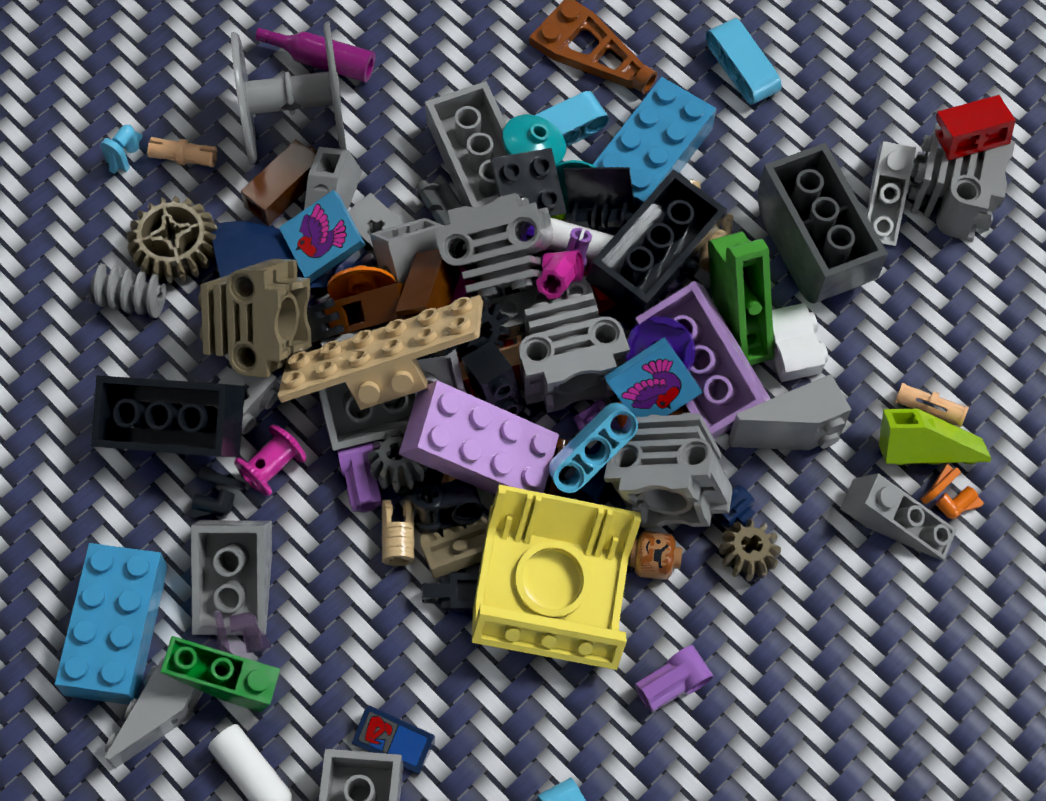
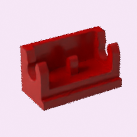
M996 95L937 111L936 120L942 129L935 131V134L949 161L1010 144L1016 120L1001 96Z

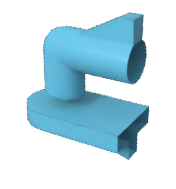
M123 125L112 140L105 138L100 143L105 160L109 163V171L114 174L118 169L125 172L129 170L130 166L123 149L125 148L130 153L136 152L139 149V142L143 138V135L136 132L131 125Z

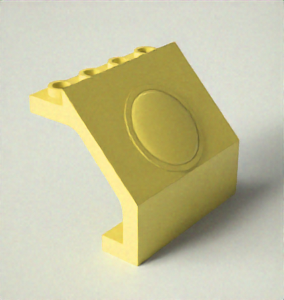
M499 484L493 506L491 505L474 599L472 643L617 670L627 642L626 632L619 631L627 566L641 523V513Z

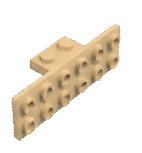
M480 295L471 298L461 297L450 305L438 309L429 308L422 311L419 315L405 320H393L385 327L373 331L363 330L352 338L340 342L330 341L321 348L310 352L301 351L295 353L286 361L278 398L283 403L346 382L360 410L427 389L428 381L416 358L479 338L483 300Z

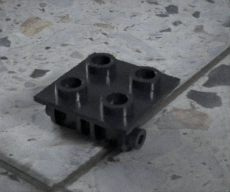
M552 148L490 159L499 197L516 193L520 198H528L529 204L535 202L538 209L547 207L550 217L567 213Z
M630 167L563 168L570 212L566 214V222L582 227L592 225V229H597L599 225L602 226V229L623 227L636 212Z

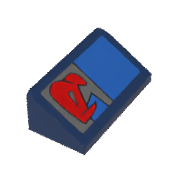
M367 705L353 738L352 745L367 752L402 755L403 768L420 775L435 744V736Z

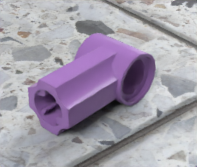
M372 441L337 450L342 476L346 478L352 512L364 513L374 511L377 507L382 506L378 483L371 477V466L368 463V453L373 451Z
M690 645L674 654L666 662L665 666L637 682L635 689L645 707L653 713L684 693L688 695L699 690L710 682L714 675L695 647Z

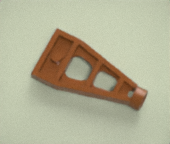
M563 0L529 36V45L554 61L630 89L634 88L642 94H646L657 79L658 73L643 64L593 11L575 0ZM582 30L589 31L599 42L598 46L590 54L580 53L568 46ZM608 49L624 60L617 69L609 68L598 62Z

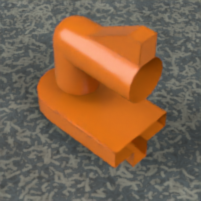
M948 463L945 464L933 486L920 500L925 505L932 501L961 471L957 467L953 469ZM966 486L954 499L945 492L935 502V505L949 519H956L964 511L979 508L984 504L978 497L977 492L970 486Z

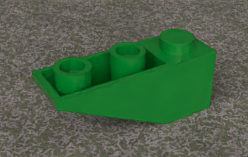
M171 636L160 673L225 702L263 712L271 703L280 669Z

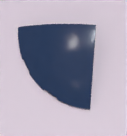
M232 221L216 224L217 230L211 232L216 235V239L212 240L220 278L230 275L236 270L268 259L295 260L282 232L276 227L249 221ZM297 264V277L304 278ZM326 273L310 283V296L327 291L329 278Z

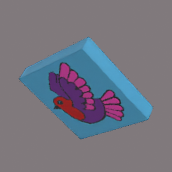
M332 190L279 227L295 260H297L304 278H310V283L366 245L340 195L335 190Z
M665 337L604 376L606 382L623 405L628 407L635 417H647L649 415L668 416L703 393Z

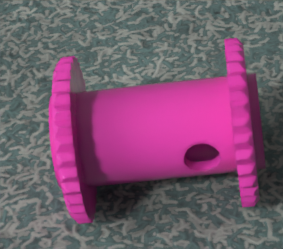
M271 425L269 427L273 438L249 462H245L238 457L234 460L235 467L242 478L252 488L265 496L272 494V490L267 483L292 458L302 463L306 461V454L297 440L278 425Z

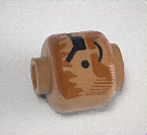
M642 531L638 539L634 541L630 553L629 567H635V573L639 577L667 580L672 575L673 568L680 569L682 548L675 547V538L672 534Z

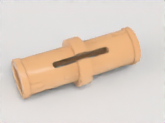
M151 137L147 153L149 158L177 161L176 163L179 165L191 163L214 167L217 160V147L188 143L189 141L186 139L171 141Z
M902 383L895 401L896 404H901L911 409H920L960 428L969 409L967 406L964 407L939 397L940 393L933 391L930 394L910 387L905 383ZM916 399H920L933 405L947 409V412L916 401Z

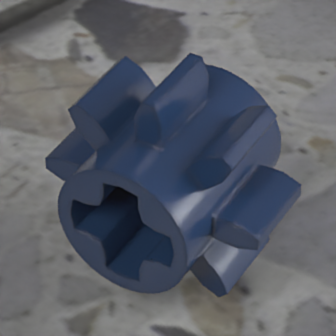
M735 485L732 488L729 514H713V516L726 528H730L737 521L745 526L748 519L753 518L752 515L755 514V511L751 509L755 504V500L744 487Z

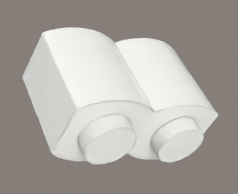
M805 303L772 310L773 361L781 382L821 374L825 362L828 361V352L825 344L819 342L815 334L818 329L815 314L809 312Z

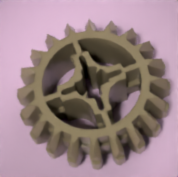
M174 196L172 202L167 203L161 197L160 205L154 206L148 202V212L138 210L137 217L139 220H131L130 228L132 231L127 232L129 243L127 249L130 256L133 257L134 265L137 268H141V271L145 272L146 277L156 274L160 281L165 276L170 284H172L175 277H179L185 283L186 275L190 273L198 278L199 267L208 270V259H215L212 240L216 239V235L211 232L217 230V225L214 224L212 215L209 212H205L204 207L200 203L193 206V202L189 198L180 203L179 198ZM172 232H173L174 237H175L174 241H175L176 247H173L172 242H171L172 238H171V235H170V234H171Z

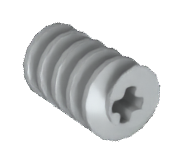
M100 263L91 280L89 301L91 304L96 303L100 307L109 305L114 310L122 307L124 312L131 313L135 310L138 315L148 313L150 317L158 318L163 310L166 299V285L164 283L159 285V278L156 274H153L149 283H147L145 272L141 271L138 273L136 280H133L131 269H126L123 277H120L119 267L113 266L108 275L106 264Z

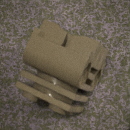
M268 259L236 270L230 275L201 284L198 301L202 311L200 339L203 343V354L210 355L215 352L216 356L228 354L230 365L237 373L245 376L267 378L271 372L284 367L286 361L292 355L310 348L311 328L307 319L310 278L297 277V260Z

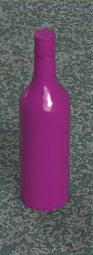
M262 28L257 29L256 40L283 48L298 63L329 72L324 37L304 31L294 35H284ZM332 39L337 74L367 83L374 69L375 52Z

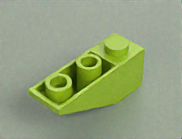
M883 409L879 447L886 464L928 463L938 465L941 463L962 462L965 464H975L977 462H991V456L983 439L920 409Z

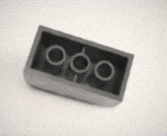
M826 142L765 164L757 194L759 210L772 241L803 297L808 302L815 304L877 280L888 253Z

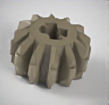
M752 518L748 519L746 527L737 521L732 526L733 531L727 530L723 533L722 539L725 543L720 544L719 553L725 555L722 560L723 567L734 566L733 577H737L740 571L745 572V578L749 582L752 580L754 572L763 579L767 576V569L773 570L776 568L778 561L775 557L780 555L781 547L774 544L778 538L777 533H765L768 527L766 523L761 524L759 528H755ZM749 546L755 549L750 554L744 551L747 550Z

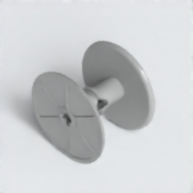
M330 21L325 22L323 26L329 72L295 76L285 72L284 77L248 81L240 37L236 32H231L236 92L243 137L250 165H253L257 160L253 114L289 110L290 114L293 115L296 109L333 105L339 148L347 150Z

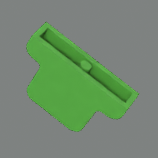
M742 231L709 240L710 282L715 306L725 322L732 327L730 331L750 365L774 359L768 246L763 239L750 242Z

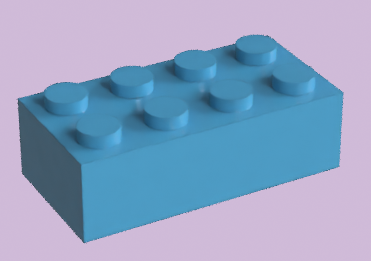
M661 77L593 165L596 167H630L635 208L637 211L673 169L678 173L681 172L712 131L717 108Z
M89 543L55 680V686L64 696L129 705L134 698H139L168 569L160 552Z

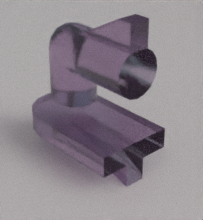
M214 611L217 625L216 649L231 654L222 611ZM246 612L229 616L231 633L242 630L247 653L271 648L270 640L259 629L257 618L253 613Z

